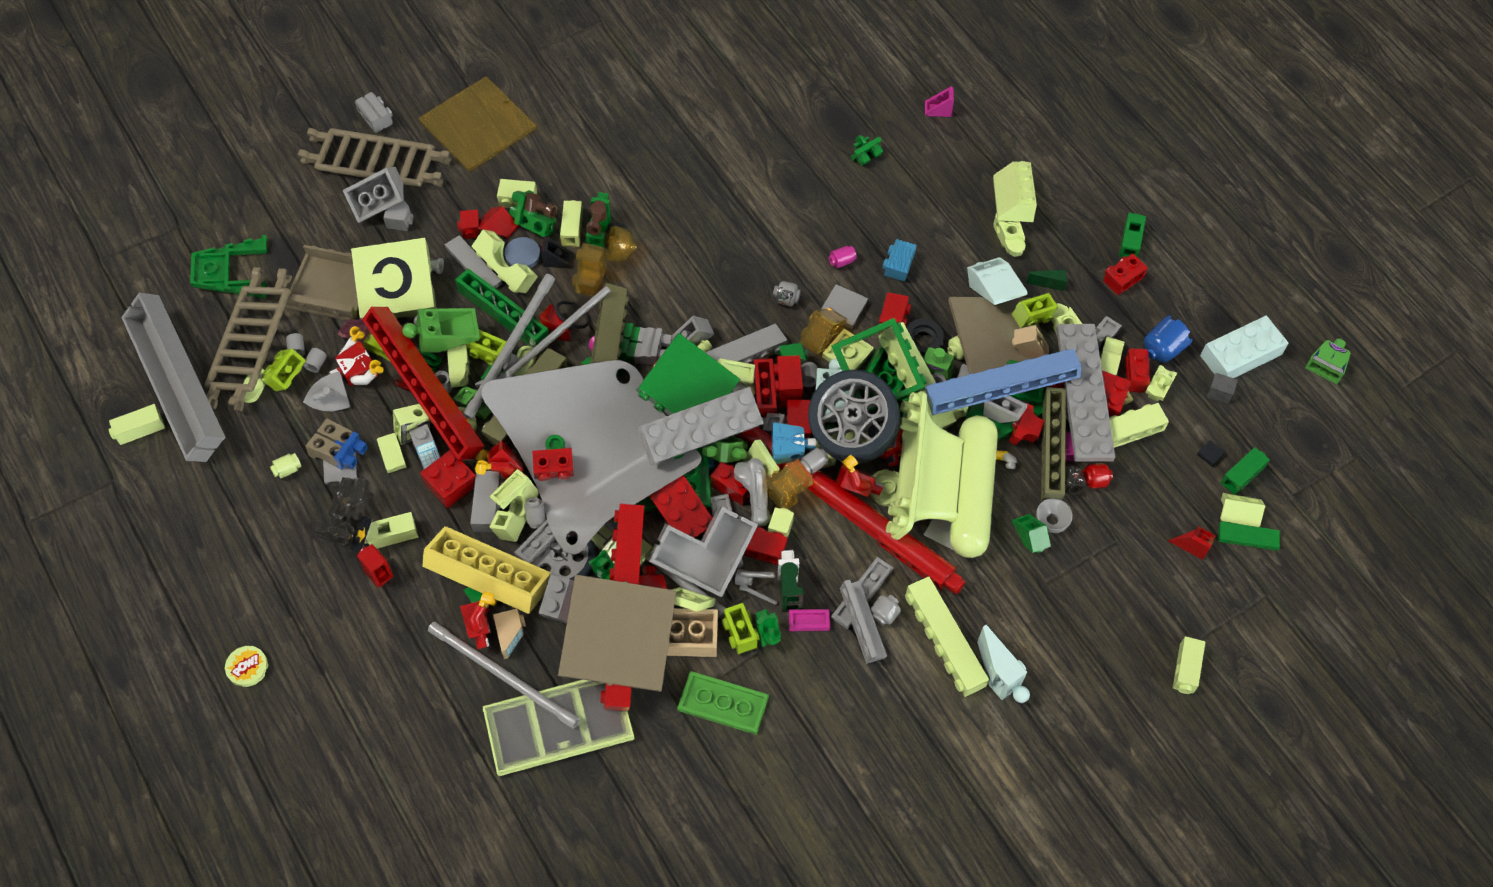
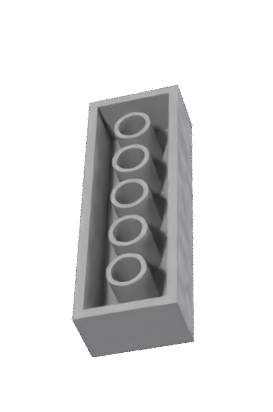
M750 387L646 423L637 428L649 462L651 465L756 428L763 424V420Z

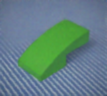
M463 386L453 398V401L466 408L477 391ZM484 401L476 413V416L482 419H486L492 412Z

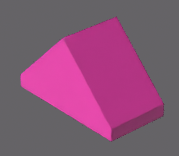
M951 86L926 100L925 115L951 117L954 104V88Z

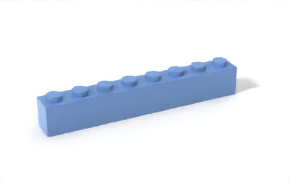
M1074 348L1062 350L1058 353L1026 359L1019 363L1007 364L1003 367L988 369L975 374L972 373L960 378H952L940 383H933L926 386L927 402L932 415L1080 378L1082 366Z

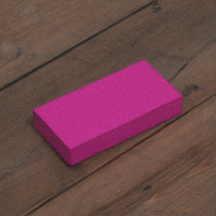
M829 609L789 610V631H830Z

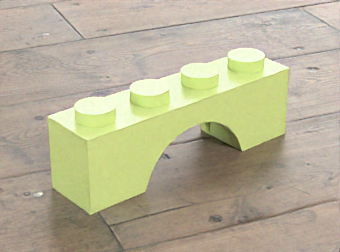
M482 230L471 246L476 251V255L487 262V266L498 273L497 276L509 285L511 291L514 293H527L538 276L527 265L516 263L509 267L503 256L505 242L495 232Z

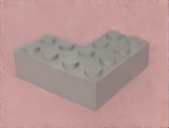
M718 506L701 541L665 524L657 539L660 541V544L655 543L647 560L722 597L758 524L722 506Z

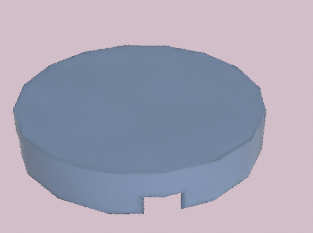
M527 237L513 239L507 244L504 252L509 266L517 263L527 265L529 268L534 267L538 263L541 255L538 244L533 239Z

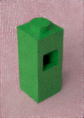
M1128 213L1124 224L1119 257H1128L1131 254H1134L1136 257L1138 256L1146 216Z
M1254 447L1224 475L1220 484L1233 495H1236L1266 467L1270 459L1267 458L1265 453Z

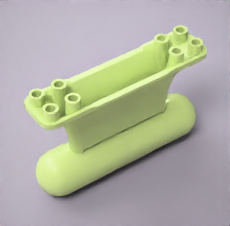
M923 391L918 393L912 392L909 396V401L903 400L900 405V411L905 413L904 417H901L900 429H903V443L895 504L891 503L888 509V514L893 516V522H888L886 532L890 533L893 539L898 540L912 529L916 521L923 519L945 520L951 522L950 544L953 550L965 558L981 556L986 551L990 541L998 440L997 427L987 417L976 415L963 422L959 430V437L952 435L940 428L932 420L927 409V394Z

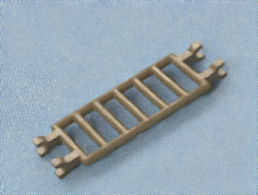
M309 128L307 131V135L310 136L309 141L313 143L318 141L324 142L319 154L309 153L302 149L298 153V157H302L300 160L302 164L314 163L316 170L367 178L375 174L373 171L384 144L393 145L385 168L393 167L400 147H407L410 149L400 177L404 185L420 187L423 182L442 187V174L439 172H434L433 174L426 173L431 160L439 161L445 165H449L451 162V158L448 157L449 151H434L435 147L431 144L330 128L328 133ZM334 135L343 137L333 164H323ZM350 139H359L360 141L350 167H339ZM367 141L377 142L366 171L357 170ZM417 149L425 150L426 154L417 179L407 178Z
M253 267L249 286L242 287L204 384L205 388L209 389L206 397L212 409L217 408V398L220 390L235 391L228 402L229 405L235 406V411L243 410L246 393L254 391L290 295V289L286 288V286L291 281L292 276L286 275V269L278 270V279L275 287H260L267 275L261 274V268ZM248 293L281 295L278 304L245 302ZM242 309L275 311L273 319L239 317ZM235 325L269 327L267 335L233 333ZM229 341L263 343L261 351L227 349ZM223 356L257 359L254 368L220 365ZM217 373L251 375L248 384L214 382Z

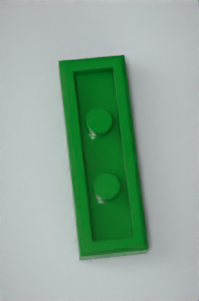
M1220 521L1218 542L1278 551L1280 548V530Z

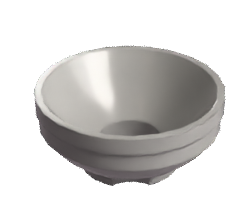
M1051 498L1044 500L1036 511V518L1046 524L1048 532L1059 533L1066 530L1072 521L1073 515L1070 507L1059 499ZM1047 517H1056L1058 523L1054 525L1048 523Z

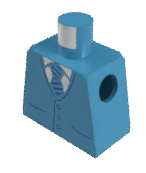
M773 423L772 458L776 464L801 461L805 450H814L816 448L815 438H804L803 427Z

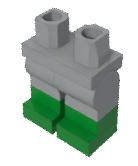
M626 323L623 341L620 346V361L644 365L652 364L653 366L665 351L661 349L662 346L668 347L670 345L672 335L664 334L662 328H641L633 326V323Z

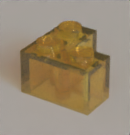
M583 243L581 250L578 249L576 254L578 272L573 275L572 285H574L575 293L593 297L597 294L607 269L605 250L603 247Z
M832 308L816 310L810 315L808 326L802 330V337L799 342L816 354L825 351L832 336L840 334L848 319Z
M798 459L787 463L783 470L772 474L766 481L769 498L779 509L786 508L789 510L798 503L797 495L813 484L812 475Z

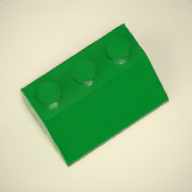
M880 345L865 371L873 373L884 380L891 388L893 394L900 392L904 384L899 380L894 365L888 359L887 352ZM858 389L861 396L865 398V390ZM870 392L869 398H872V397H875V396H876V395H874L873 393Z

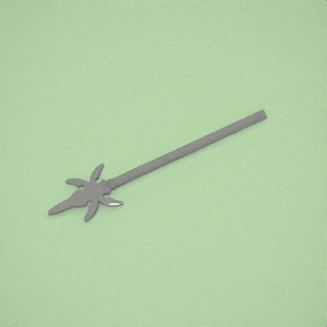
M605 286L509 370H506L505 373L499 372L496 379L513 377L522 367L610 293V289ZM484 380L477 382L475 386L480 387Z

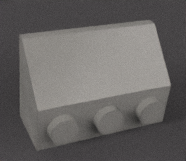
M396 167L385 168L343 190L358 223L404 201L403 182Z

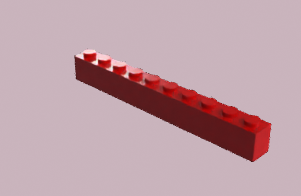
M371 306L362 320L457 460L475 459L483 449L484 444L410 338L403 335V328L389 307Z
M620 503L619 509L614 512V522L618 523L617 529H613L612 541L616 542V549L611 551V561L615 562L614 569L610 568L609 580L627 581L628 583L639 585L644 505ZM605 683V691H601L600 703L604 704L603 710L629 711L631 687L613 684L609 686Z

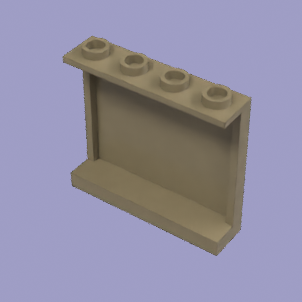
M304 245L303 248L306 254L290 288V295L285 308L355 322L359 307L352 253H342L333 249Z

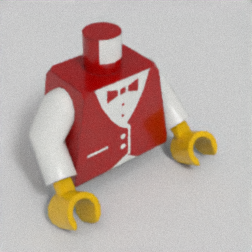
M356 326L350 329L352 337L349 338L344 348L335 358L338 368L329 372L332 374L340 371L342 378L345 377L350 386L368 385L374 378L379 377L378 373H383V367H380L381 362L377 360L372 361L361 341L358 342L357 339L364 337V332L359 331L360 328Z

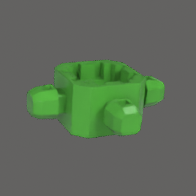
M731 436L706 445L702 449V454L719 462L739 461L746 458L748 442Z

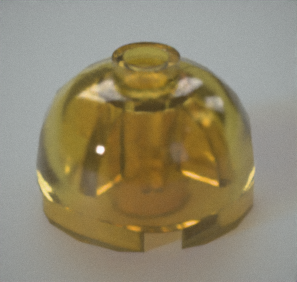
M614 225L607 239L609 250L606 249V260L623 262L630 257L631 253H635L636 243L628 229Z

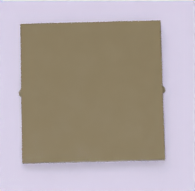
M949 297L948 302L969 374L1003 367L1009 360L1022 362L1026 359H1034L1020 355L1012 344L1014 330L1021 329L1012 313L1019 302L1031 298L1019 297L994 305L984 297ZM1038 323L1036 326H1037L1038 330L1040 331V333L1042 334L1041 329H1040V326H1039V323Z
M575 575L558 676L607 683L609 686L613 684L661 692L676 591L631 584L627 581L618 582Z

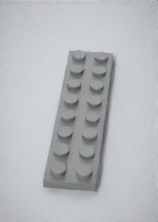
M1058 324L1056 330L1059 352L1074 348L1082 366L1080 378L1064 382L1075 461H1114L1115 453L1095 324Z

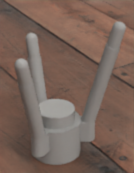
M737 570L735 585H740L739 590L747 591L774 605L778 604L777 601L748 587V585H752L754 577L775 578L774 572Z

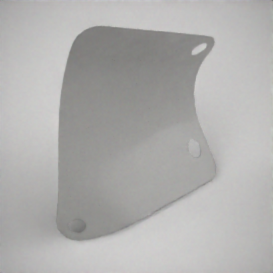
M605 361L496 379L487 382L482 387L481 395L485 404L509 435L537 486L544 502L550 530L561 548L570 554L582 552L598 530L614 517V512L619 509L620 503L636 504L696 468L702 460L701 455L695 449L684 453V456L679 459L670 458L654 465L650 464L637 430L638 424L641 422L644 425L666 416L664 413L657 411L653 407L654 404L649 400L644 401L638 396V392L635 390L644 379L634 366L624 361ZM623 368L629 372L630 381L627 384H622L617 380L616 372L618 369ZM631 421H636L634 427L630 425ZM551 435L561 436L564 439L565 448H572L574 476H571L569 479L561 480L558 477L550 478L547 481L534 479L532 451L546 450L545 442ZM570 531H575L578 534V540L574 545H570L566 541V536Z

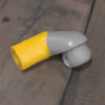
M997 450L996 460L1006 461V468L1015 469L1017 459L1007 451Z

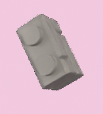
M370 92L355 101L358 112L375 133L392 125V112L388 107H384L380 96L376 97L374 93Z

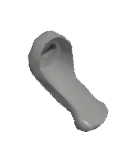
M753 458L748 462H739L734 468V478L750 493L751 521L758 524L759 527L766 526L770 523L772 517L767 508L768 493L765 468L762 465V461L757 458Z

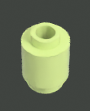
M294 453L272 461L273 465L270 466L274 476H279L281 479L298 471L301 464Z

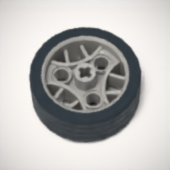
M846 370L828 377L814 392L808 411L810 429L816 441L828 455L842 462L850 455L857 460L858 464L870 462L882 456L890 449L900 429V410L891 388L875 374L863 370ZM856 389L865 390L864 399L853 398ZM870 392L876 395L875 397L869 398ZM838 401L845 402L842 408H836L835 406ZM877 407L878 411L872 415L868 413L869 409ZM827 409L832 412L825 416ZM837 418L839 428L826 430L825 423ZM880 421H884L882 428L878 424ZM874 425L879 432L871 438L865 433ZM848 432H855V437L848 440L846 439V434ZM838 434L837 440H834L830 437L832 435ZM863 438L867 440V442L861 444Z

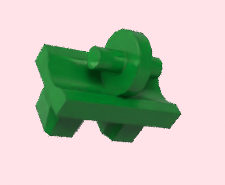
M862 135L857 136L855 139L856 143L853 144L857 150L854 151V155L850 158L852 161L857 160L861 166L871 160L867 154L868 152L874 158H877L884 152L880 146L881 138L877 137L870 141L868 136L865 138Z
M603 550L596 558L590 560L589 564L598 578L609 580L610 568L614 569V563L611 561L607 551Z
M767 609L757 612L756 624L761 646L779 643L781 633L775 612L769 614Z

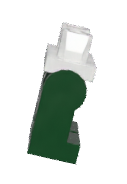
M793 550L782 551V559L778 561V581H780L782 612H789V610L802 609L803 587L797 588L799 558L794 559Z

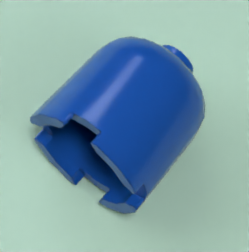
M1170 315L1163 318L1144 339V347L1148 350V357L1159 362H1169L1186 349L1193 341L1188 336L1190 331L1186 325L1179 319L1174 321Z

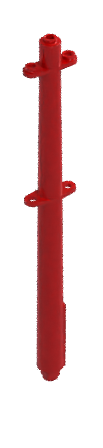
M756 427L736 434L738 438L748 442L750 447L755 440L761 439L772 456V436L761 428ZM800 461L777 464L782 471L877 540V544L921 577H930L934 586L940 591L945 587L957 595L962 590L966 581L955 573L957 567L909 533L898 540L893 539L891 534L886 532L887 524L890 521L888 518L847 489L840 487L837 482L818 470L814 474L806 475L798 464Z

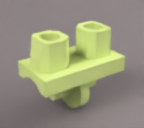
M1160 365L1145 393L1149 394L1148 397L1155 401H1163L1177 373L1169 371Z

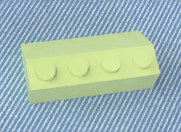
M1012 162L993 175L997 220L1033 222L1037 204L1031 162Z

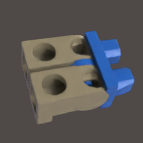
M327 418L306 445L310 457L314 459L318 457L331 465L337 466L341 470L344 467L353 469L358 461L357 457L353 456L354 452L363 455L368 449L367 444L360 439L358 433L352 432Z

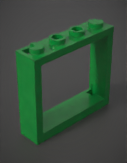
M895 318L831 345L841 370H850L841 349L892 327L917 383L894 394L897 402L908 398L912 392L918 393L926 390L924 385L927 384L924 374H919L917 370L919 363L916 356H911L909 352L912 349L908 339L904 340L901 334L904 332V329L900 322L896 323ZM856 389L853 398L862 399L859 390ZM871 407L868 413L872 414L878 411V408Z

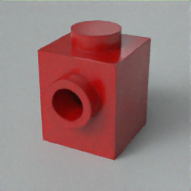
M478 210L460 211V221H457L458 232H462L463 239L477 238L481 233Z

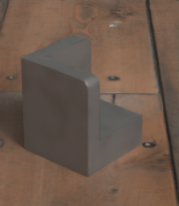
M1215 373L1207 397L1229 404L1234 395L1238 380Z

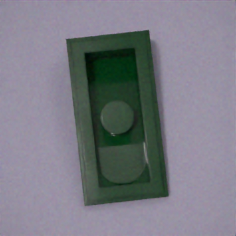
M1065 270L1029 271L1026 283L1055 290H1064L1067 283Z

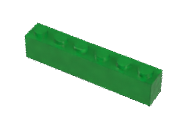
M469 268L455 279L460 294L511 333L513 332L525 312L522 308ZM532 317L520 339L528 346L534 348L549 335L547 327Z

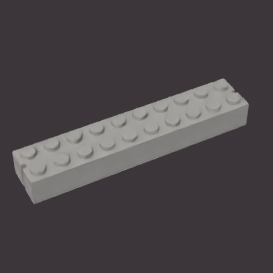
M139 292L131 303L132 307L129 306L121 318L185 460L206 462L215 451L214 448H217L224 440L225 435L160 296Z

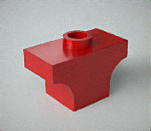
M1028 404L1020 419L1013 421L1012 427H1014L1009 441L1010 443L1017 445L1021 440L1033 443L1039 437L1044 420L1034 414L1032 405Z

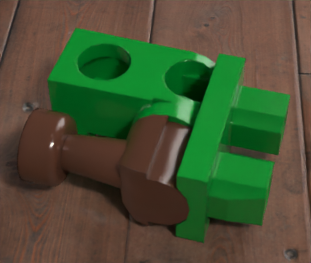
M530 190L526 192H513L512 201L517 202L518 205L512 206L509 214L515 219L514 224L521 225L542 237L553 234L556 224L554 216L557 212V206L552 203L547 205L542 203L540 196Z
M598 192L597 198L592 197L591 199L592 218L587 223L586 242L587 246L604 248L606 244L604 232L608 229V224L611 223L610 200L608 193Z

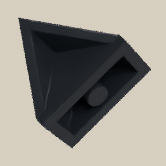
M545 236L542 246L544 267L570 269L574 252Z

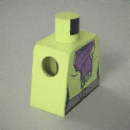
M420 404L393 410L394 432L401 445L412 441L409 433L410 430L426 424L430 430V422L432 421Z

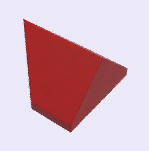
M503 206L491 208L480 219L479 229L493 231L506 239L519 228L518 225L514 224V219Z
M553 304L548 305L539 316L540 323L548 328L549 334L563 323L557 316ZM569 329L565 330L556 339L566 342L571 341Z
M1198 526L1193 531L1167 541L1203 560L1212 546L1216 535Z

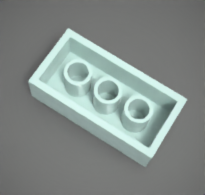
M1266 315L1207 343L1200 356L1214 374L1219 373L1235 378L1281 356L1289 343Z

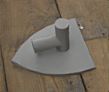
M340 371L329 374L317 381L308 391L303 403L314 409L330 412L351 407Z

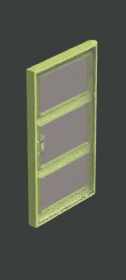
M579 680L538 691L580 718L579 724L574 729L525 695L483 706V712L497 775L499 777L634 740L628 712L603 710L604 704L600 703L601 691H605V683Z

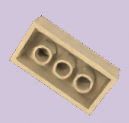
M674 608L667 656L717 657L718 609H704L697 612L691 609Z

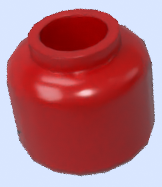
M1105 463L1088 464L1082 472L1084 484L1091 489L1107 487L1113 478L1112 470Z

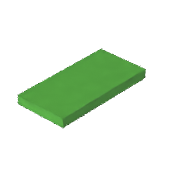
M690 671L677 711L757 735L769 694Z

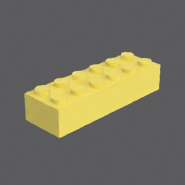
M446 526L424 548L422 567L478 592L493 593L494 599L528 614L544 596L551 575L549 571Z

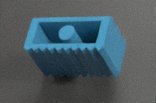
M896 239L895 244L889 247V259L885 258L882 269H885L884 276L905 282L917 245Z

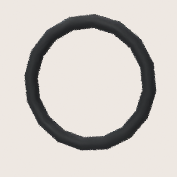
M566 300L558 302L555 310L559 319L564 322L566 319L559 311L560 305L568 304L577 309H580L581 306ZM584 314L585 324H572L570 327L576 329L586 328L590 322L588 314Z

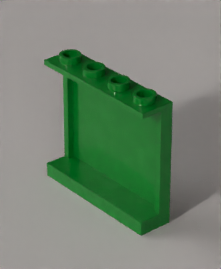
M678 333L635 391L638 392V396L642 400H649L653 403V407L660 413L665 412L667 415H672L730 394L740 381V378Z

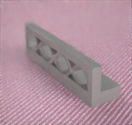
M850 580L844 581L840 591L866 664L885 659L887 655L860 581L853 583Z

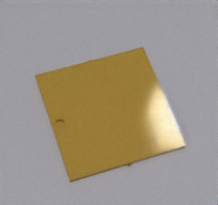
M486 76L418 118L423 126L469 172L537 129V125Z

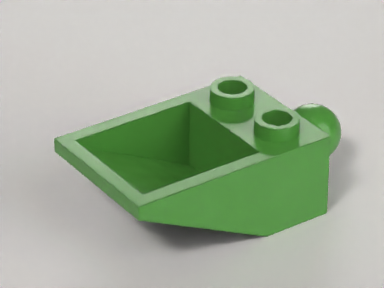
M475 308L418 309L417 327L412 323H408L402 329L403 335L407 338H414L418 334L420 352H442L480 340Z

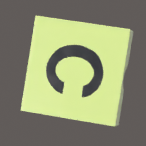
M425 238L351 249L359 315L362 322L363 317L371 306L389 307L396 318L416 317L418 309H437L435 292L431 282L429 248Z

